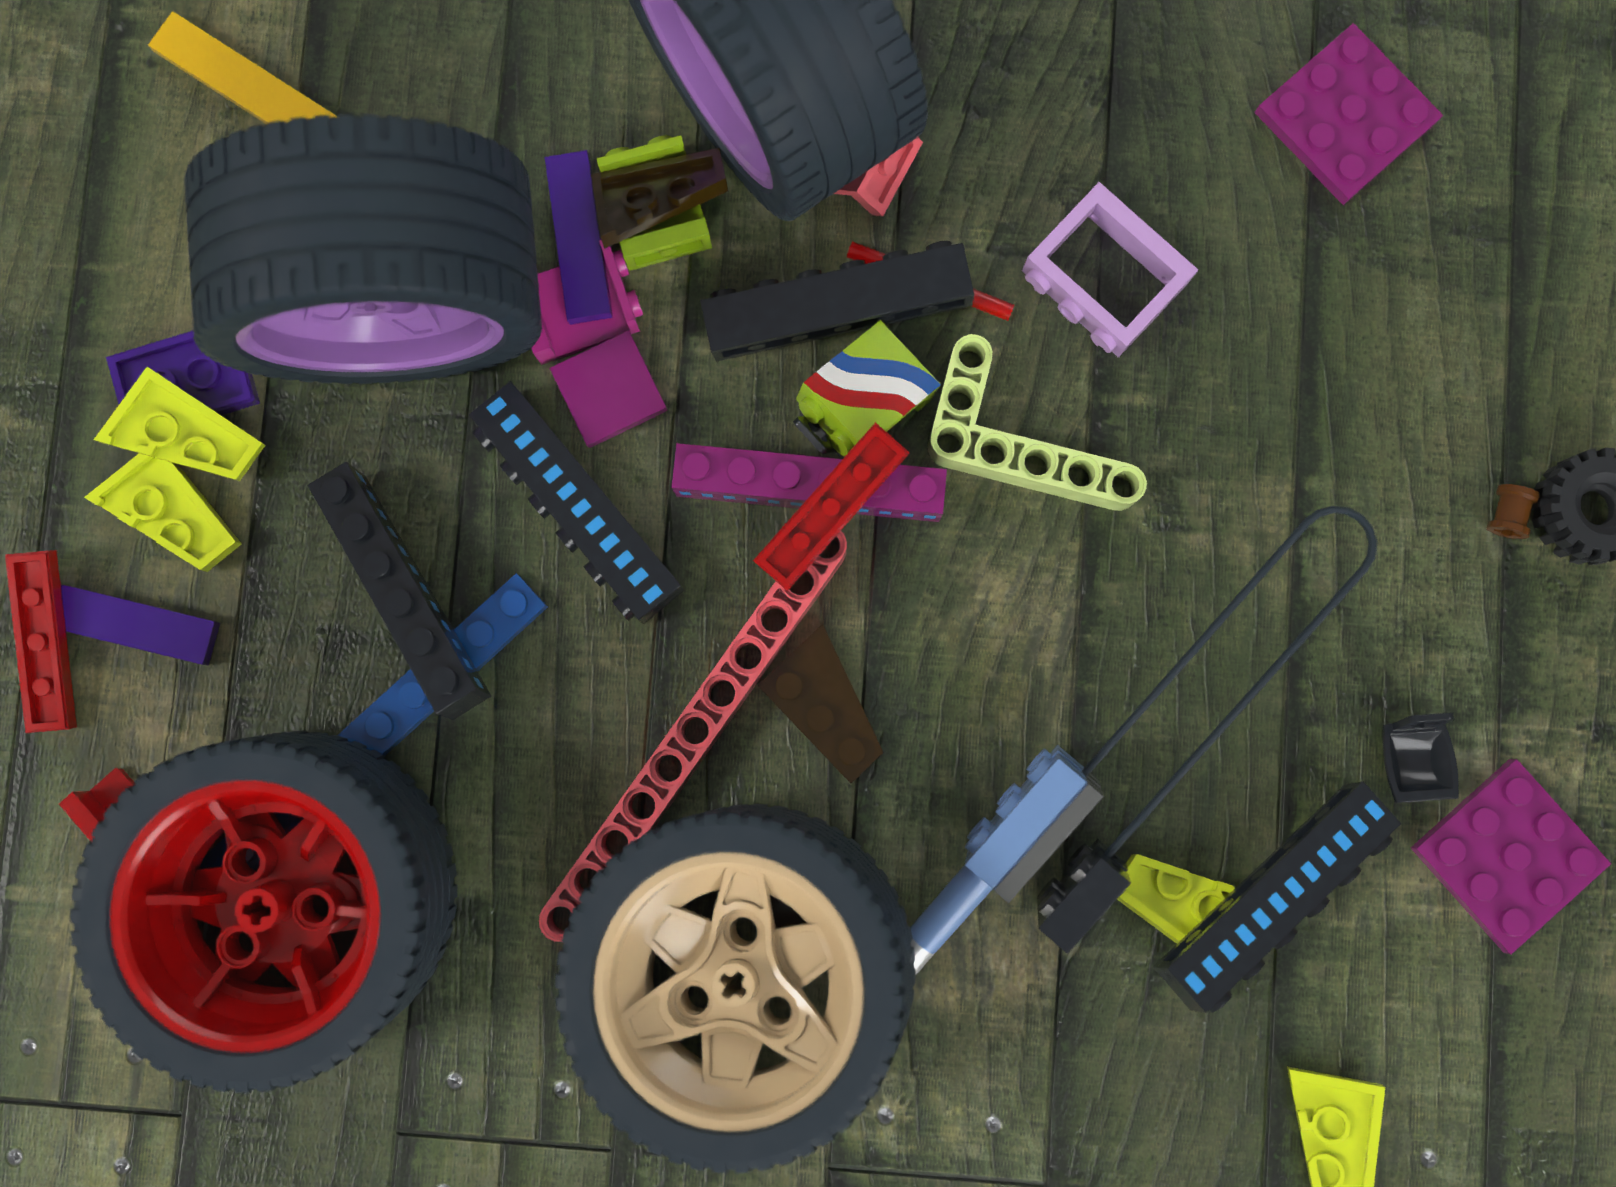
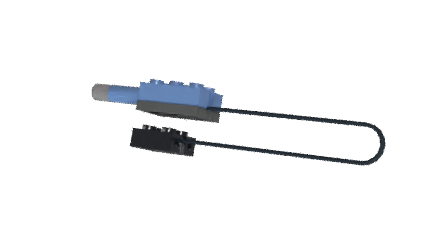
M1329 506L1316 510L1305 518L1085 767L1059 745L1051 753L1043 749L1027 767L1029 773L1026 777L1028 779L1022 786L1019 787L1013 783L998 800L997 805L999 807L993 819L989 821L983 817L968 834L967 838L969 841L965 845V848L968 850L965 865L910 927L913 938L911 947H914L915 951L914 968L916 969V974L993 889L1009 903L1103 798V792L1100 789V780L1091 774L1092 770L1303 532L1321 516L1332 513L1346 514L1357 520L1365 530L1368 539L1367 556L1359 569L1108 848L1099 839L1090 847L1084 843L1069 859L1067 865L1071 869L1060 881L1055 877L1052 878L1038 894L1037 899L1041 901L1037 907L1038 929L1067 954L1131 884L1129 874L1126 873L1128 871L1126 862L1115 852L1366 574L1376 557L1377 539L1373 526L1364 515L1349 507Z

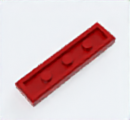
M875 422L753 561L788 591L910 453Z
M57 550L5 554L25 733L76 728L77 723Z

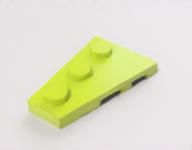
M149 367L145 368L94 438L95 441L237 481H241L266 446Z
M139 453L84 497L115 515L127 525L155 540L156 543L201 571H210L242 545L176 463Z
M1133 854L1126 862L1128 869L1126 873L1129 874L1131 884L1117 900L1175 943H1178L1223 901L1235 887L1189 873L1187 870L1145 856Z
M1287 1067L1311 1187H1374L1385 1087L1378 1083Z

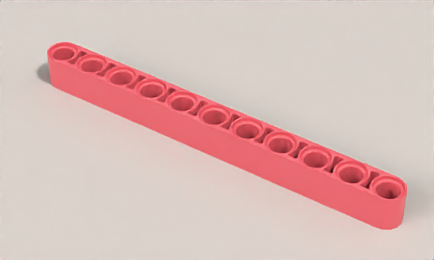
M842 531L834 538L840 547L838 553L831 558L818 556L804 572L814 582V586L809 593L796 595L790 590H785L775 581L543 907L539 916V926L546 938L554 942L562 941L565 930L559 929L554 924L553 913L557 907H565L572 912L574 907L579 906L580 901L578 899L584 891L580 884L582 871L585 868H591L598 872L600 869L605 868L606 862L614 856L606 846L608 834L613 830L623 832L629 844L656 827L843 563L846 556L847 540ZM772 609L782 610L788 617L786 627L778 632L766 630L762 622L764 615ZM747 645L758 647L762 653L760 663L752 669H743L737 663L739 650ZM719 682H729L735 689L733 701L724 707L716 706L711 699L712 688ZM695 718L703 719L709 728L707 738L699 744L690 743L685 736L687 723ZM668 755L676 756L682 765V772L674 781L663 779L659 773V764ZM645 792L654 799L655 810L649 818H641L634 813L632 808L633 800L639 793Z

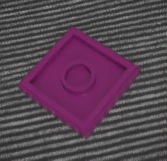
M629 330L549 368L589 449L668 411Z

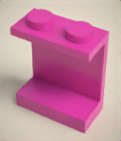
M602 239L599 240L605 258L613 318L570 325L566 317L560 267L538 274L542 332L538 341L532 347V351L541 365L592 348L628 330L630 334L640 332L636 317L642 316L643 312L635 290L626 292L622 277L630 274L621 249L614 252L611 246L604 249Z

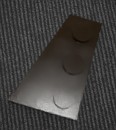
M719 148L591 174L600 236L604 249L728 191Z
M823 624L758 685L850 784L884 753Z

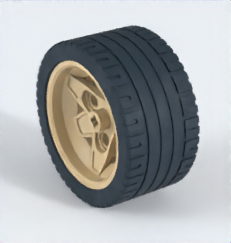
M743 804L722 807L663 824L661 827L641 835L639 839L633 840L623 847V852L615 854L608 860L606 867L600 869L592 878L591 882L593 884L585 888L578 899L580 901L579 906L574 907L570 915V926L565 928L561 941L564 944L563 949L558 953L557 965L560 967L559 972L555 974V988L558 989L555 1003L556 1011H560V1019L557 1021L560 1034H564L565 1042H563L567 1056H571L573 1061L571 1067L576 1077H581L584 1083L582 1087L588 1097L593 1096L597 1102L595 1106L603 1115L607 1114L612 1119L610 1122L620 1132L624 1130L630 1134L628 1138L639 1146L641 1143L647 1146V1151L659 1157L662 1154L669 1157L668 1161L679 1165L687 1163L690 1164V1168L702 1171L705 1168H712V1171L717 1173H727L729 1170H735V1173H749L755 1168L758 1171L773 1169L774 1165L778 1163L783 1166L795 1162L798 1156L801 1155L804 1158L814 1153L819 1145L824 1147L834 1140L838 1131L843 1133L853 1123L855 1117L860 1116L865 1110L870 1099L874 1098L891 1066L907 1025L914 997L913 986L916 969L914 968L915 951L914 947H911L913 938L910 926L906 922L907 915L903 905L900 906L897 901L899 896L894 886H890L887 881L889 878L882 868H877L874 864L876 861L868 852L865 853L861 850V845L854 839H848L843 836V831L835 826L827 825L826 821L818 817L810 818L807 817L808 813L789 810L787 807L776 805L768 807L766 804ZM720 890L712 919L683 908L700 895ZM770 895L792 907L807 923L776 928L773 920ZM739 917L749 918L755 923L758 932L756 940L746 941L738 935L736 923ZM657 954L676 974L654 989L653 970L655 955ZM828 970L829 995L825 1014L822 1017L805 995L803 987ZM741 974L745 977L742 982L739 979ZM690 986H700L706 991L709 999L706 1008H699L691 1003L688 995ZM774 996L785 998L792 1008L791 1017L786 1019L776 1017L769 1007L770 998ZM702 1033V1059L691 1053L678 1040ZM763 1044L788 1058L779 1064L755 1070Z

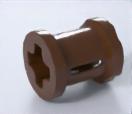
M1515 484L1498 485L1496 494L1500 498L1494 520L1488 521L1487 530L1495 535L1511 539L1529 538L1530 529L1527 527L1532 504L1538 502L1540 493L1534 489Z

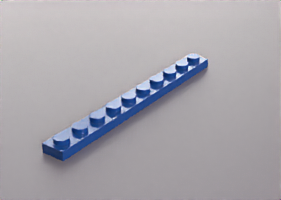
M516 573L458 625L454 631L476 670L479 671L546 610L548 606L521 576ZM410 669L337 736L348 738V742L357 741L366 745V749L376 750L386 756L431 715L434 709ZM274 812L286 834L305 819L293 814ZM226 837L205 855L200 868L223 866V857L227 851ZM248 848L245 857L246 862L250 868L257 871L260 867L259 855L253 849Z

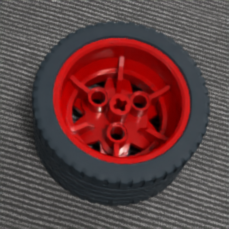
M292 731L209 744L195 748V750L183 752L174 756L173 759L165 760L153 768L154 771L146 772L135 780L136 785L127 787L118 796L119 801L112 803L104 813L105 819L97 823L92 832V841L87 842L82 853L84 860L78 864L75 878L78 879L77 885H74L71 900L74 901V908L70 909V923H74V931H71L72 946H76L77 953L74 954L77 968L81 967L83 976L80 977L85 990L89 988L92 995L89 999L95 1010L100 1009L103 1014L101 1019L108 1028L113 1027L117 1032L115 1036L123 1045L129 1044L133 1048L131 1052L141 1060L145 1058L149 1060L151 1067L160 1072L164 1070L170 1072V1077L181 1082L189 1080L193 1086L201 1088L211 1086L214 1091L228 1092L230 1089H235L236 1093H250L254 1089H257L258 1092L273 1091L277 1086L281 1089L294 1086L300 1080L305 1082L317 1077L322 1072L325 1073L358 1051L403 1011L428 983L427 980L434 974L438 967L437 962L443 957L447 948L445 942L451 936L453 929L451 920L455 918L457 907L454 904V899L457 897V884H454V877L457 876L456 864L452 863L451 859L454 855L451 843H447L446 836L448 834L444 824L440 825L438 820L439 814L434 805L430 806L427 801L429 799L422 789H418L415 786L416 781L408 773L403 774L400 771V766L392 760H385V756L378 751L366 749L367 746L357 741L348 742V738L337 735L328 736L327 733ZM274 812L293 814L305 819L286 834ZM225 831L227 851L223 857V866L200 868L209 848ZM248 848L253 849L259 855L260 867L257 871L250 868L246 862L245 857ZM345 851H347L353 861L358 875L336 871ZM315 894L326 899L329 905L327 917L319 915L313 908ZM197 919L221 928V934L216 942V956H214L203 939ZM358 929L352 946L346 956L340 961L330 934ZM241 932L247 933L252 938L254 943L252 953L245 951L241 947L239 942ZM274 965L294 987H271L255 982Z

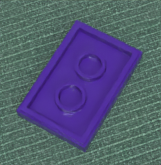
M193 330L106 357L118 404L121 403L146 367L154 370L220 415L260 404L253 375L246 371H239L232 367L224 366L207 357L195 344Z

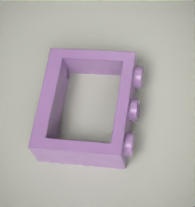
M1098 182L1027 257L1022 271L1026 274V281L1033 285L1036 292L1042 295L1047 293L1059 304L1058 309L1067 320L1074 324L1079 322L1092 333L1090 337L1097 347L1101 346L1107 353L1112 351L1119 358L1184 289L1198 269L1105 186ZM1087 217L1165 285L1127 327L1123 326L1049 259Z

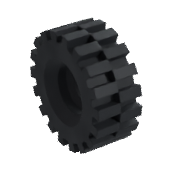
M1595 448L1560 461L1542 475L1546 480L1538 482L1534 490L1538 491L1541 497H1539L1537 503L1532 504L1531 510L1540 511V517L1532 519L1534 528L1543 526L1546 534L1539 537L1543 544L1555 543L1557 547L1552 553L1560 558L1571 555L1569 561L1571 563L1582 564L1588 562V565H1599L1616 560L1615 448H1603L1598 451ZM1587 491H1596L1607 503L1608 517L1601 525L1590 523L1582 513L1581 498Z

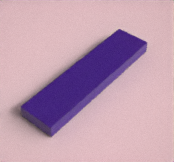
M587 150L545 157L567 321L570 325L613 318L605 258L599 243L601 236L592 185V168L589 153Z
M61 584L66 632L209 666L220 627L219 622Z

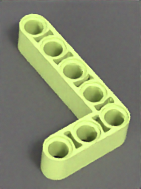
M969 334L961 337L956 342L949 360L928 442L930 458L936 464L945 468L1117 511L1128 509L1144 495L1147 480L1144 473L1132 464L976 425L993 351L990 343L979 335ZM966 351H972L978 354L982 364L975 368H969L963 365L959 355ZM954 393H963L970 399L971 407L966 410H957L950 405L948 397ZM945 434L953 435L959 440L961 449L954 453L944 452L939 447L937 439ZM987 445L998 447L1003 453V461L998 464L986 462L981 455V449ZM1030 456L1041 458L1045 462L1046 473L1042 475L1030 473L1026 469L1025 458ZM1080 467L1088 473L1089 484L1087 486L1073 484L1068 475L1069 468ZM1114 478H1123L1130 483L1132 487L1131 497H1121L1114 492L1112 487Z

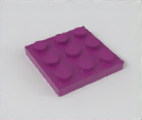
M1354 23L1263 101L1254 112L1342 205L1346 204L1444 116Z
M1509 759L1410 847L1501 951L1510 955L1611 865L1609 860L1517 759Z

